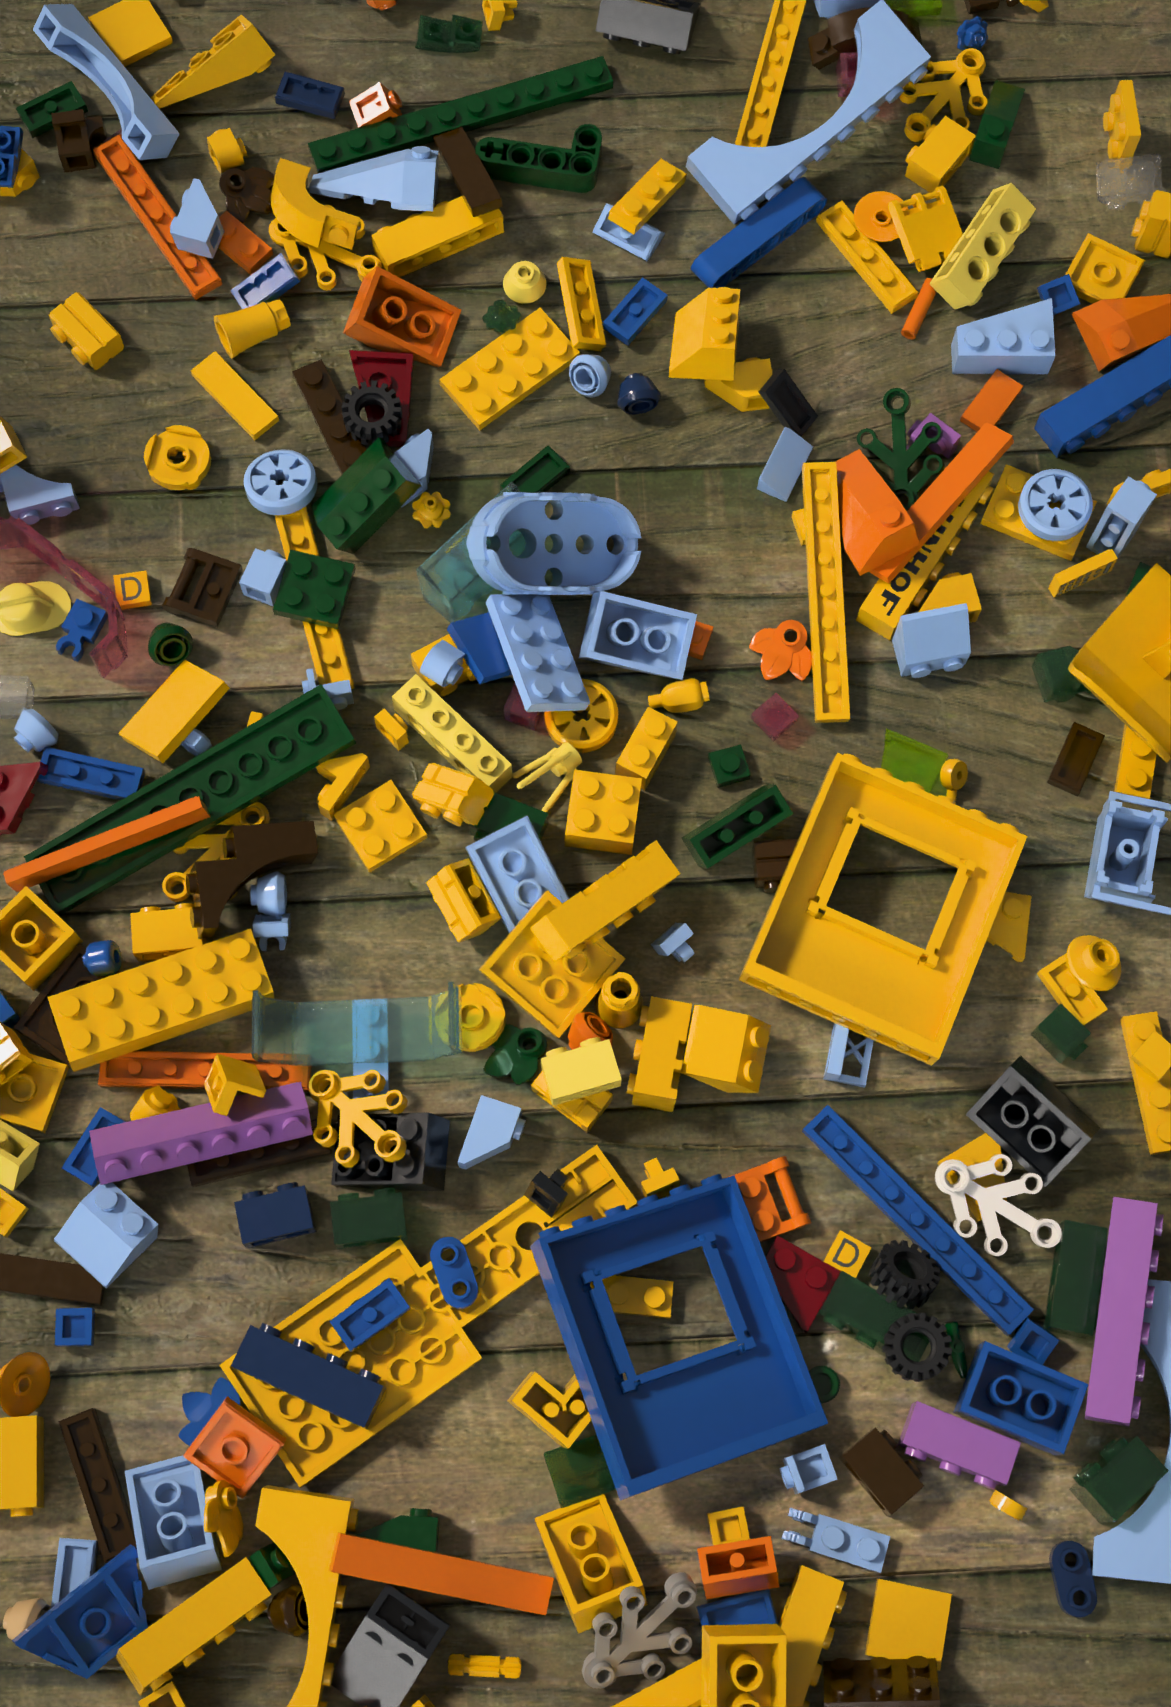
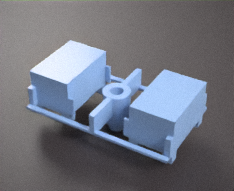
M1110 791L1109 797L1104 803L1102 812L1097 819L1084 897L1171 915L1170 907L1151 903L1155 899V895L1151 894L1154 882L1152 881L1159 832L1160 828L1168 821V818L1164 817V811L1153 809L1151 812L1126 808L1122 807V802L1115 800L1170 812L1171 804Z

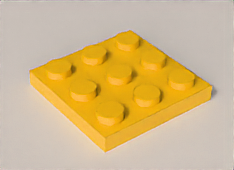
M547 890L479 968V971L553 1036L560 1038L573 1022L574 1016L577 1013H581L602 988L605 980L613 975L625 958L602 938L595 944L590 939L584 944L587 949L573 959L569 960L565 955L554 963L530 929L546 914L563 904Z

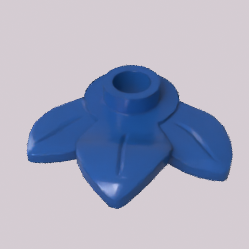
M220 1377L214 1384L211 1395L203 1392L183 1394V1410L190 1423L180 1431L178 1436L187 1445L190 1446L227 1396L240 1405L241 1398L228 1380Z

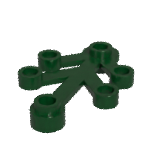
M893 388L887 391L883 398L884 408L891 414L893 452L878 440V436L873 430L868 428L862 429L858 433L857 442L863 449L871 450L894 470L895 485L880 474L879 467L874 462L869 461L897 498L902 495L908 496V503L903 506L908 511L919 498L918 492L931 477L940 475L944 470V461L938 455H929L924 460V467L908 483V469L931 443H937L941 440L943 430L935 422L925 424L922 428V434L907 450L905 413L910 409L911 399L903 389ZM902 398L904 400L903 406L899 409L893 408L894 400ZM932 427L937 428V436L928 438V429ZM865 434H872L873 440L870 444L862 443V438ZM932 460H938L940 463L939 468L935 471H930L928 468Z

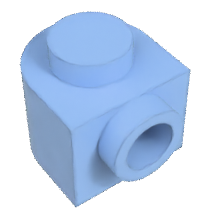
M442 640L429 651L421 665L420 673L442 687H446L449 683L454 685L463 672V667L461 666L465 653Z

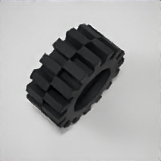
M366 381L361 382L360 390L353 386L351 388L352 395L346 393L344 396L345 403L342 402V415L348 434L351 433L355 441L361 438V444L367 445L368 440H372L373 444L379 437L385 443L389 442L388 435L394 438L397 435V428L400 429L402 425L401 403L399 397L396 396V392L393 388L389 391L388 385L382 383L381 388L378 387L377 381H372L371 387H367ZM371 404L380 405L384 409L385 414L379 421L366 422L360 417L361 409Z
M894 1240L890 1244L886 1243L869 1271V1277H873L870 1282L872 1286H879L876 1290L879 1296L882 1294L887 1295L885 1301L891 1304L892 1300L897 1301L896 1307L903 1308L905 1304L908 1309H914L915 1306L920 1308L927 1302L938 1285L940 1269L934 1267L937 1263L934 1258H927L929 1253L925 1249L921 1253L917 1250L918 1245L913 1243L911 1247H908V1242L901 1240L900 1244Z
M921 1312L918 1314L909 1313L891 1324L889 1330L884 1335L883 1340L885 1341L882 1351L886 1355L884 1359L886 1364L892 1367L891 1371L895 1375L899 1374L902 1376V1379L907 1381L921 1382L938 1375L947 1366L948 1358L952 1354V1348H950V1342L952 1341L950 1335L947 1336L945 1332L947 1328L944 1324L940 1325L937 1322V1318L926 1316V1313ZM920 1333L929 1340L931 1351L928 1358L924 1361H913L906 1356L903 1350V1343L909 1334Z

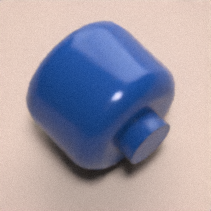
M104 940L90 943L87 946L86 952L83 955V964L92 975L97 977L113 975L121 968L122 956L116 942Z

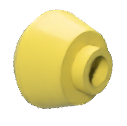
M520 261L514 264L505 274L503 288L506 295L514 302L529 304L543 296L546 290V278L534 263Z

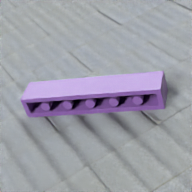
M301 1081L266 1089L264 1098L251 1094L236 1096L227 1116L214 1113L211 1104L206 1103L89 1131L100 1185L313 1135L309 1109Z
M1113 1197L1085 1419L1129 1427L1131 1418L1138 1419L1141 1397L1134 1396L1135 1381L1143 1382L1146 1360L1138 1359L1140 1344L1148 1345L1150 1323L1143 1322L1144 1309H1152L1155 1287L1148 1286L1149 1271L1157 1272L1159 1250L1152 1249L1154 1235L1161 1236L1164 1217L1163 1214H1156L1158 1203Z

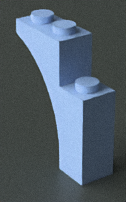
M17 465L0 474V492L5 494L8 510L15 525H31L43 518L50 516L62 517L74 510L80 509L71 483L48 481L26 472Z

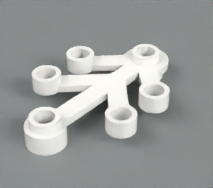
M996 1154L989 1161L966 1166L959 1160L950 1159L942 1162L937 1167L935 1182L943 1193L950 1195L956 1217L953 1229L960 1237H972L977 1230L976 1221L969 1215L965 1194L977 1200L987 1237L984 1241V1249L988 1254L1001 1256L1008 1248L1006 1239L1001 1235L996 1212L1030 1232L1032 1241L1040 1247L1051 1248L1059 1243L1062 1231L1057 1222L1045 1218L1037 1220L1003 1199L1022 1193L1037 1194L1043 1187V1181L1038 1174L1025 1173L1018 1180L984 1188L972 1180L990 1174L997 1176L1007 1175L1012 1169V1161L1008 1156ZM999 1158H1002L1006 1163V1168L1002 1172L997 1171L995 1168V1162ZM951 1170L955 1171L958 1175V1180L954 1184H950L946 1179L947 1173ZM1029 1177H1033L1036 1180V1187L1033 1190H1028L1025 1185V1181ZM963 1220H968L971 1224V1229L968 1233L964 1234L960 1231L959 1226ZM1042 1226H1046L1049 1229V1236L1044 1240L1038 1234ZM995 1238L1001 1241V1249L997 1252H993L990 1248V1243Z

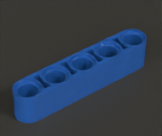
M801 177L702 252L694 260L691 271L708 288L725 287L817 216L825 207L827 198L806 177Z

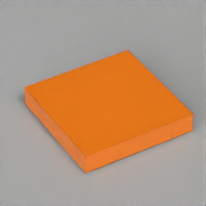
M227 1396L187 1448L183 1457L216 1481L226 1480L235 1489L237 1496L243 1499L283 1447L287 1439Z

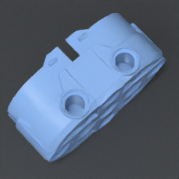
M503 492L502 496L492 499L478 512L472 526H470L466 545L470 560L479 576L491 587L502 591V594L593 595V593L615 588L631 576L637 567L641 551H638V538H641V532L631 512L621 503L609 498L588 493ZM548 502L553 506L551 518H548L545 514V506ZM516 530L523 534L526 543L525 550L519 557L514 556L509 549V538ZM547 536H550L553 540V547L550 552L545 548ZM579 536L584 543L581 552L576 548V540ZM487 537H489L491 541V546L489 549H487L486 546ZM609 537H611L614 542V547L611 552L608 551L606 545ZM548 569L553 575V580L549 586L544 578Z

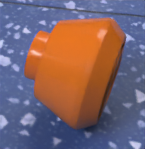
M591 1012L577 1013L574 1016L568 1032L571 1050L581 1047L580 1043L582 1041L595 1037H600L601 1041L610 1039L611 1046L613 1045V1033L599 1016Z

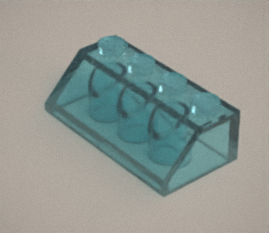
M510 482L494 498L502 496L503 492H520V490L513 482ZM476 515L416 569L424 600L450 623L454 622L458 617L466 616L472 609L474 602L482 595H488L494 589L475 570L466 545L470 526H472ZM516 530L509 538V549L514 556L519 557L525 550L526 543L523 534ZM487 537L486 541L487 549L491 546L489 537Z

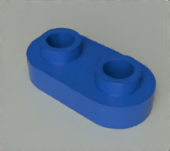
M443 1237L433 1244L430 1251V1259L446 1303L456 1309H465L476 1301L478 1285L462 1242L454 1237ZM445 1249L454 1250L455 1257L451 1261L442 1259L441 1254ZM455 1284H465L467 1287L466 1293L461 1296L455 1295L453 1293Z

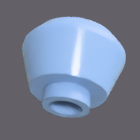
M583 354L577 356L571 362L569 377L576 391L583 396L593 398L605 391L611 377V369L603 357Z
M26 709L21 712L14 727L17 733L14 740L25 751L29 752L33 749L36 752H40L45 747H51L57 743V731L42 715L34 709Z
M275 871L258 878L257 885H251V906H258V912L280 918L286 914L287 909L285 875Z

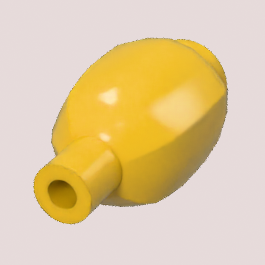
M695 678L672 682L663 688L661 694L648 696L650 708L664 707V709L672 713L697 710L703 706L704 702L710 701L707 682H699Z

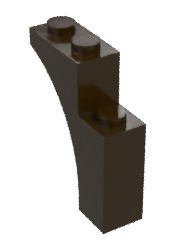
M314 821L232 826L227 838H223V854L226 860L197 861L194 863L190 874H186V890L188 895L193 894L194 907L190 908V921L192 928H197L198 939L213 937L218 928L224 906L241 887L252 879L274 869L313 863L318 855Z

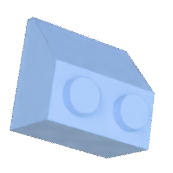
M967 603L902 615L900 617L892 643L901 677L911 675L912 678H920L929 675L931 671L944 669L945 672H951L962 668L966 664L971 654Z
M111 1182L100 1185L99 1183L78 1204L54 1238V1241L107 1288L157 1239L158 1223L115 1184Z

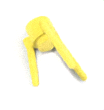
M565 742L560 747H554L546 755L512 774V777L517 779L538 768L517 784V788L522 789L549 770L558 777L564 774L565 777L541 810L548 813L573 780L574 770H577L576 767L582 763V758L570 743Z

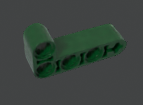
M592 124L579 126L574 133L571 149L495 137L481 139L475 148L476 154L479 156L491 180L587 193L597 183L602 156V133L597 126ZM549 166H554V167H557V168L549 169V168H547V167H549ZM579 171H586V172H588V173H583V174H581V173H578V172H579Z

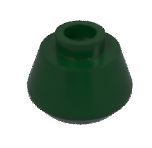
M162 623L156 626L150 634L148 653L151 659L158 665H178L186 660L192 652V636L181 626L173 623Z

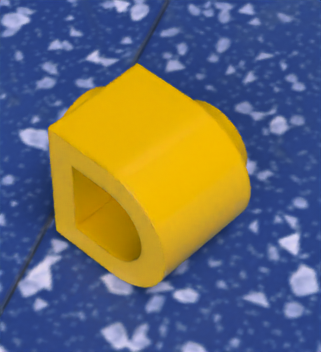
M230 128L219 129L207 137L209 155L220 174L227 169L236 168L244 164L243 157L247 156L246 148L241 138L235 139Z
M158 1085L144 1091L131 1110L130 1118L133 1121L180 1110V1108L178 1107L176 1097Z

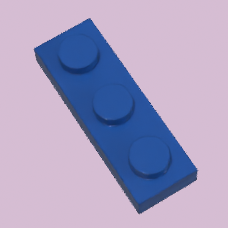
M45 747L40 762L48 765V772L45 776L40 774L37 781L39 783L122 800L141 789L146 772L144 768Z

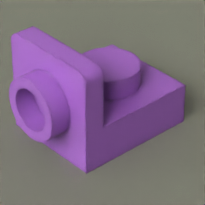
M929 413L923 421L918 419L907 433V436L910 437L907 449L922 434V428L925 424L935 422L942 428L943 436L939 442L931 443L928 447L933 452L943 454L949 459L956 451L961 435L932 413ZM935 427L927 431L928 438H934L938 434V429Z

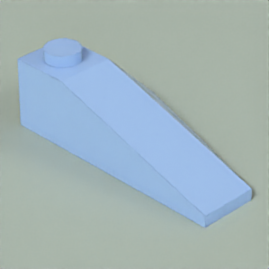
M416 146L412 149H405L314 174L309 186V193L340 199H348L356 195L364 199L366 204L374 205L376 201L383 200L391 202V208L433 212L438 191V151L431 150L426 146Z

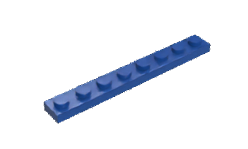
M829 1105L803 1128L802 1132L914 1244L918 1245L921 1251L925 1249L929 1253L927 1257L929 1259L934 1258L937 1262L936 1266L1006 1336H1009L1034 1310Z

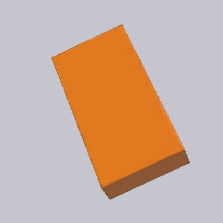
M996 369L962 414L960 421L976 432L986 422L996 426L1021 393L1023 385Z

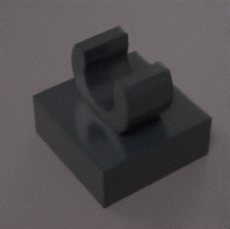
M559 1169L550 1178L540 1171L532 1179L524 1196L552 1218L568 1195L563 1190V1187L569 1177Z

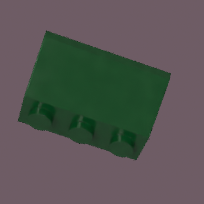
M379 437L312 505L316 524L337 550L354 554L422 485L385 441Z

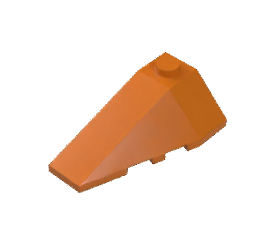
M1171 294L1105 299L1072 313L1098 371H1102L1142 353L1171 335Z
M858 449L837 460L839 518L844 549L859 575L861 576L920 545L914 522L900 500L862 451Z

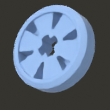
M285 449L273 450L260 455L248 466L244 475V487L249 502L257 510L270 515H287L304 508L313 499L317 490V477L313 464L303 454ZM278 480H285L282 485H276Z
M1061 469L1044 470L1033 475L1024 485L1018 501L1019 515L1026 528L1034 535L1050 541H1062L1076 536L1086 526L1093 509L1092 495L1087 485L1075 474ZM1059 501L1062 505L1060 509L1058 507L1051 509L1049 507L1050 502L1056 503Z

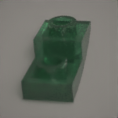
M420 15L415 48L444 53L477 52L480 50L483 21L453 15L451 21Z

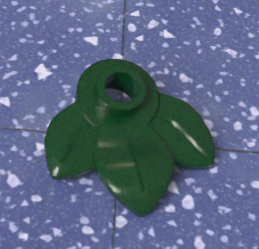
M506 1024L498 1040L491 1045L495 1051L487 1060L483 1068L484 1073L497 1078L511 1075L516 1085L528 1082L538 1070V1060L546 1053L547 1040L545 1035L534 1028L520 1030L514 1025ZM529 1043L536 1044V1047L533 1049H524Z

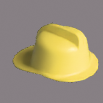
M50 581L26 584L22 582L12 583L6 586L0 592V631L10 636H21L59 627L64 623L71 610V600L67 591L60 585Z

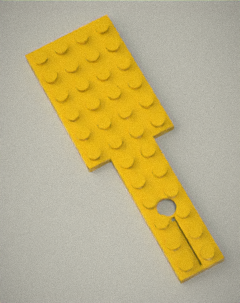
M595 1145L560 1170L569 1177L563 1187V1190L568 1195L552 1218L526 1196H523L460 1240L466 1249L478 1285V1296L471 1306L465 1309H456L449 1306L443 1298L432 1262L430 1261L420 1268L400 1238L273 1327L282 1332L280 1339L293 1344L294 1339L297 1338L314 1346L313 1354L326 1359L328 1353L347 1361L348 1364L345 1368L359 1374L362 1368L381 1377L379 1384L384 1386L386 1390L367 1430L233 1368L231 1364L236 1354L220 1364V1367L250 1413L287 1439L277 1454L300 1488L307 1485L482 1360L481 1355L463 1328L540 1274L532 1250L521 1248L516 1241V1232L521 1225L525 1223L537 1224L543 1231L559 1226L560 1231L572 1228V1222L580 1218L592 1215L593 1220L606 1217L604 1212L611 1208L625 1205L626 1210L637 1205V1200L598 1145ZM546 1222H547L548 1225H549L547 1228H546L545 1225H544V1223H546ZM448 1248L441 1254V1257L445 1261H451L455 1257V1252ZM390 1278L411 1309L353 1352H350L329 1321ZM457 1283L453 1287V1293L458 1296L464 1295L467 1291V1287L463 1283Z

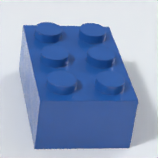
M984 1341L976 1348L953 1413L1044 1452L1058 1456L1065 1453L1089 1384Z

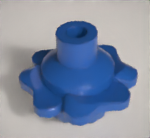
M979 16L971 20H965L957 31V48L963 51L968 48L980 51L988 39L986 31L988 23L982 21Z

